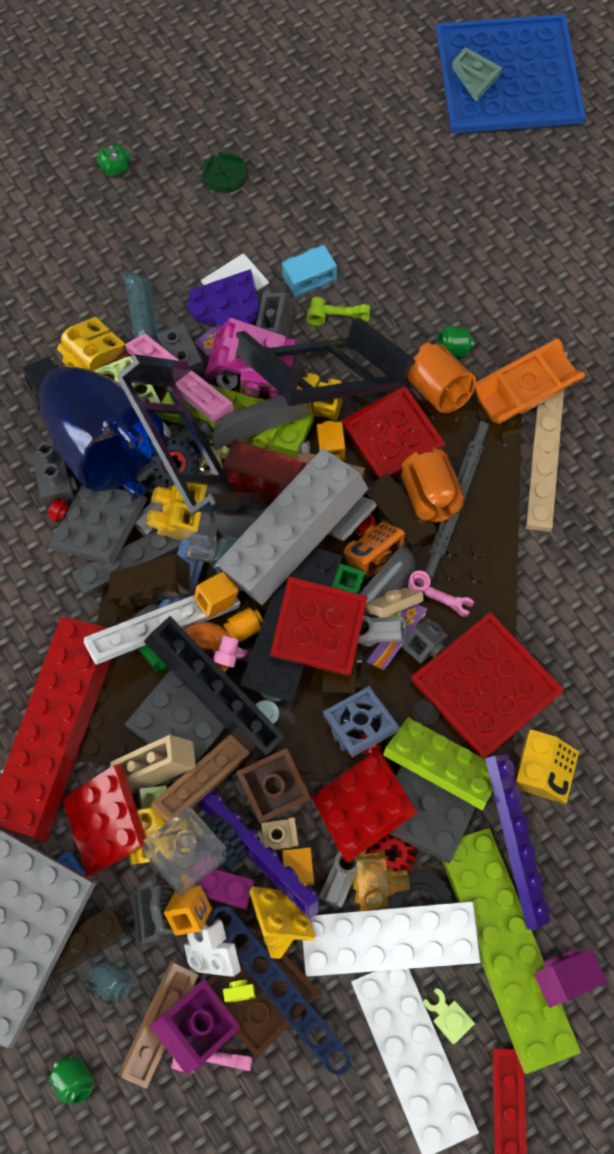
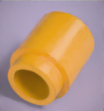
M249 607L227 619L228 622L223 624V627L232 638L242 642L260 631L263 619L257 609L252 611Z

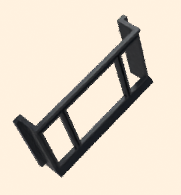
M353 318L348 338L265 348L246 331L237 332L236 334L239 342L235 357L242 358L245 363L286 398L288 406L404 387L410 366L414 365L416 361L361 318ZM352 347L387 376L373 377L339 348ZM328 350L364 380L313 387L284 363L279 356Z
M138 354L131 356L133 362L116 377L190 513L237 510L240 513L251 504H261L264 502L259 492L235 493L175 383L191 371L188 363ZM132 383L166 387L175 405L141 402ZM147 412L180 414L214 475H181ZM219 484L223 493L210 494L199 503H196L187 485Z

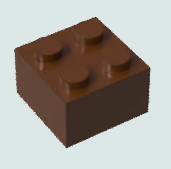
M289 746L236 771L259 823L312 798V794Z

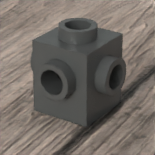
M427 618L420 624L417 623L401 646L418 662L422 663L429 657L435 658L442 652L445 647L442 643L448 635L442 631L438 623Z

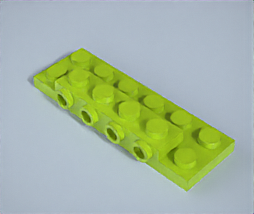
M211 385L232 402L234 409L232 412L264 401V399L249 397L242 393ZM167 392L162 404L175 405L170 394ZM185 400L195 420L205 421L210 429V434L213 435L218 421L213 423ZM309 412V415L237 442H245L258 448H266L297 457L301 445L305 441L314 421V413ZM157 413L160 419L187 426L180 414Z

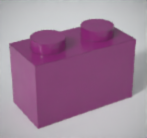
M199 865L193 887L201 886L209 902L248 913L252 901L249 891L253 886L256 887L254 880Z
M579 948L562 954L563 961L560 960L559 956L542 963L545 969L534 973L549 1008L607 983L592 948L580 953Z

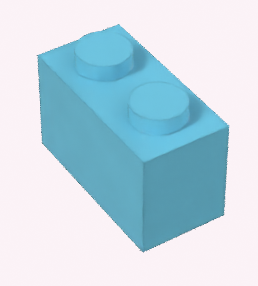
M325 245L317 248H311L306 253L290 257L282 262V274L294 297H298L337 280V265Z

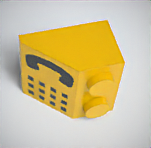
M530 729L525 737L515 775L517 788L520 791L566 805L579 751L558 737Z

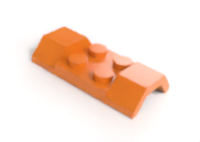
M557 338L477 381L475 392L479 403L493 422L500 424L558 395L565 388L585 378V374L583 371L575 370L565 356L560 339Z

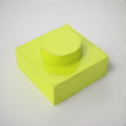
M247 980L229 983L230 988L223 989L226 1003L256 998L254 985H247Z

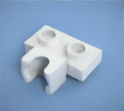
M216 920L209 927L207 922H205L200 932L187 934L189 941L184 944L190 971L232 977L241 971L235 945L233 943H223L226 940V935L221 920Z

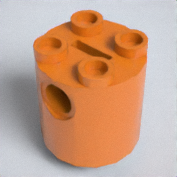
M430 342L423 344L420 347L419 353L413 358L416 361L414 365L410 366L407 375L408 380L440 413L453 412L466 404L473 394L476 386V377L443 345H432Z

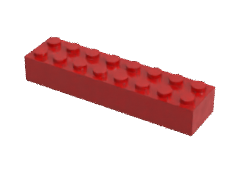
M60 617L0 778V828L2 830L43 843L47 842L111 659L95 665L84 644V637L108 629V627Z

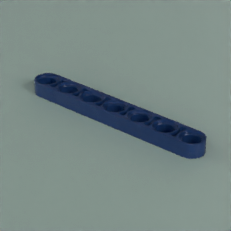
M226 906L214 909L210 916L211 925L214 924L219 913L227 912L231 915V924L224 928L226 935L224 943H233L236 936L240 934L249 937V947L245 951L236 950L238 960L323 1066L331 1074L340 1075L346 1072L350 1067L351 1059L341 1042L234 911ZM258 957L267 959L269 963L268 970L264 974H256L252 969V963ZM276 980L284 981L288 987L286 995L281 998L274 997L271 993V985ZM300 1003L306 1007L307 1015L304 1020L297 1022L290 1017V1008L294 1004ZM315 1027H320L326 1032V1041L322 1045H313L309 1040V1033ZM334 1051H340L346 1057V1064L340 1070L331 1068L328 1062L330 1054Z

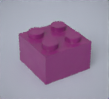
M205 979L187 991L149 1025L185 1074L194 1071L204 1064L241 1028Z

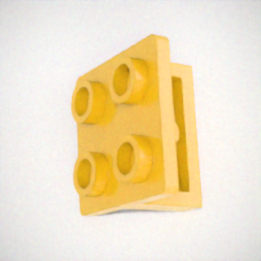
M254 886L250 889L249 893L255 908L256 917L271 958L281 959L294 939L314 940L316 935L311 921L281 890Z

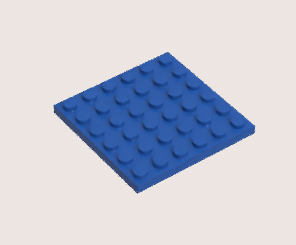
M565 14L436 24V36L451 134L584 124L586 116ZM465 47L502 67L501 75L478 101L473 99L452 69L453 60Z

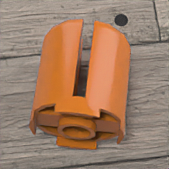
M432 448L434 452H426L421 455L415 452L407 457L401 465L403 469L401 477L416 516L422 520L438 523L452 518L454 514L461 510L464 494L447 453L441 449Z

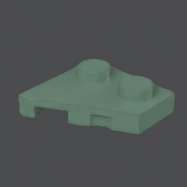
M466 47L452 63V69L475 101L482 97L502 72V67Z

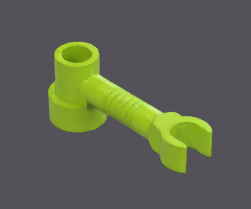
M314 297L311 300L310 308L307 310L306 321L312 326H321L325 323L326 315H343L361 318L367 322L370 318V306L366 304L354 307L325 305L323 298Z

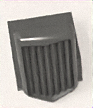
M150 880L137 885V889L131 891L137 949L171 941V938L188 937L187 934L175 936L164 914V910L175 890L186 887L167 885L165 881Z

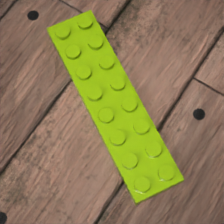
M490 828L463 836L450 864L444 861L442 863L458 903L474 901L480 961L524 1074L580 1054L581 1051L562 1004L549 1008L534 973L545 969L542 964L544 960L531 929L527 930L522 906Z

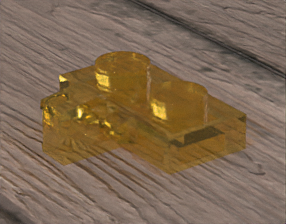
M384 852L356 855L360 911L389 909L388 895L410 889L407 870L393 871V868H386Z

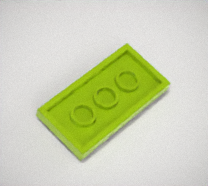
M409 717L384 751L383 755L482 811L493 793L485 759Z

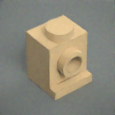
M295 817L261 823L262 830L257 831V834L260 837V842L266 848L271 847L276 853H281L282 850L299 849ZM274 831H281L282 837L275 840L272 838Z

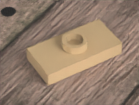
M405 587L399 590L387 591L384 596L367 602L365 606L366 612L385 618L423 601V592Z

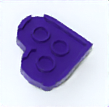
M251 269L216 280L200 288H193L189 292L188 310L194 321L204 322L205 325L216 324L218 329H220L229 318L251 324L259 314L260 301Z

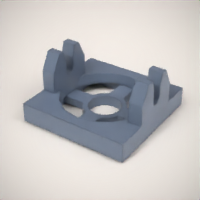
M370 686L323 711L324 718L331 726L335 742L339 741L340 749L342 751L347 750L352 757L399 731V725ZM356 705H368L372 708L370 710L358 709ZM348 709L351 713L350 721L340 725L341 716ZM357 714H365L369 721L365 725H357L354 723L353 718ZM373 718L376 720L380 718L381 727L378 732H375L371 727ZM353 729L363 730L368 738L355 739L346 733Z

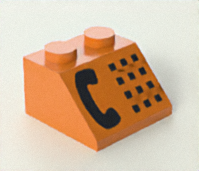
M381 522L378 526L372 525L365 531L364 537L357 542L355 540L350 542L345 547L343 562L346 566L365 571V583L377 574L390 557L403 546L405 533L402 529L386 522Z

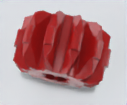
M389 834L383 837L384 842L379 840L374 844L377 848L369 849V854L376 856V858L370 860V864L372 866L381 865L376 871L377 875H381L384 870H387V880L392 879L393 872H396L398 879H401L403 877L402 869L411 873L413 868L407 862L414 863L417 860L416 856L409 854L415 851L416 847L412 845L405 846L406 842L400 841L394 836L393 839H390ZM391 849L397 850L396 855L400 854V857H396L395 862L389 861V856H385V853L389 854Z

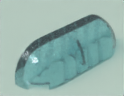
M124 272L134 337L137 338L147 334L155 342L159 343L157 338L159 328L150 285L139 274Z

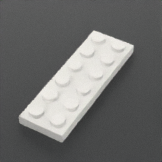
M474 901L315 915L310 921L316 937L313 941L303 940L306 976L481 962Z
M409 968L374 971L352 981L351 984L421 1154H435L478 1134V1129Z

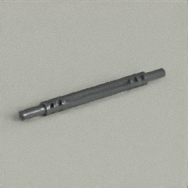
M486 422L479 423L475 437L469 443L457 475L464 494V500L484 448L482 444L489 428V424ZM460 511L454 514L452 518L439 524L429 551L431 555L424 571L429 575L430 579H433L440 558H443Z

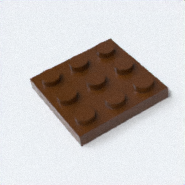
M260 928L253 936L269 954ZM250 939L238 951H245L250 945ZM283 954L281 959L272 958L309 1004L321 994L285 954ZM258 957L253 961L252 969L256 974H264L268 970L269 963L267 959ZM239 961L241 971L237 975L232 977L214 974L207 983L241 1026L235 1033L256 1058H259L290 1026V1023ZM247 980V985H254L256 998L232 1003L225 1002L223 989L230 988L229 983ZM282 980L273 982L271 985L272 995L277 998L286 995L288 990L287 984ZM300 1003L294 1004L290 1008V1017L295 1021L306 1007Z

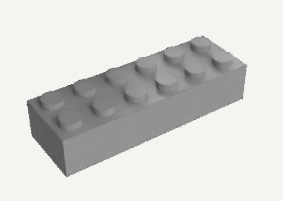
M322 448L221 557L216 565L238 587L259 604L263 605L368 490L367 485L358 471Z

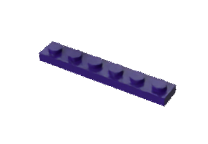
M509 754L485 758L527 930L539 928L550 923V910L544 900L542 878L537 871L535 850L530 843L528 835V821L523 815L521 807V793L516 786L514 765L509 758Z
M209 792L198 802V806L210 819L218 815L223 818L224 822L226 821L229 824L230 828L235 830V834L240 837V841L245 845L247 856L309 920L318 913V896L310 886H304L298 880L296 872L290 866L285 867L279 861L277 853L271 847L266 848L260 842L258 834L252 828L247 829L242 824L240 816L234 810L229 811L224 806L222 798L216 792Z

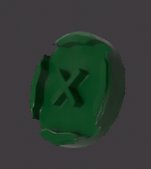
M220 152L215 157L212 155L203 164L202 175L204 183L210 190L217 193L227 194L235 192L247 180V167L243 159L232 152Z

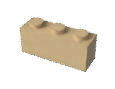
M168 735L113 760L110 764L111 766L122 764L130 791L137 794L138 789L153 787L196 768L193 741Z

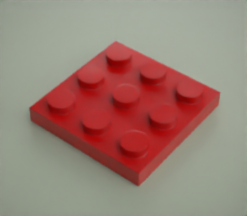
M406 386L342 420L343 428L378 479L386 473L391 477L401 473L403 470L401 467L402 463L415 452L421 455L426 452H434L432 448H445L446 443Z
M289 577L270 656L349 676L352 671L367 597Z
M379 749L312 796V800L342 857L347 862L357 857L418 813Z
M122 764L111 766L62 799L86 877L96 876L148 844Z

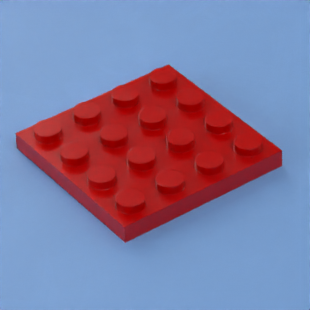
M491 612L416 672L410 679L475 753L483 759L491 755L564 691Z

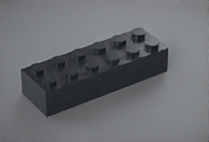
M315 547L289 577L332 587L339 565L342 564L343 556ZM287 578L272 595L240 688L245 695L260 700H268L275 705L292 710L307 665L270 656Z

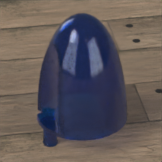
M61 366L51 370L44 377L40 386V409L47 432L64 462L83 486L89 490L107 491L123 486L132 498H139L136 492L141 497L145 493L146 487L135 476L140 467L151 461L156 448L121 384L101 373L84 367ZM147 412L160 437L163 438L164 426L162 419L157 413Z

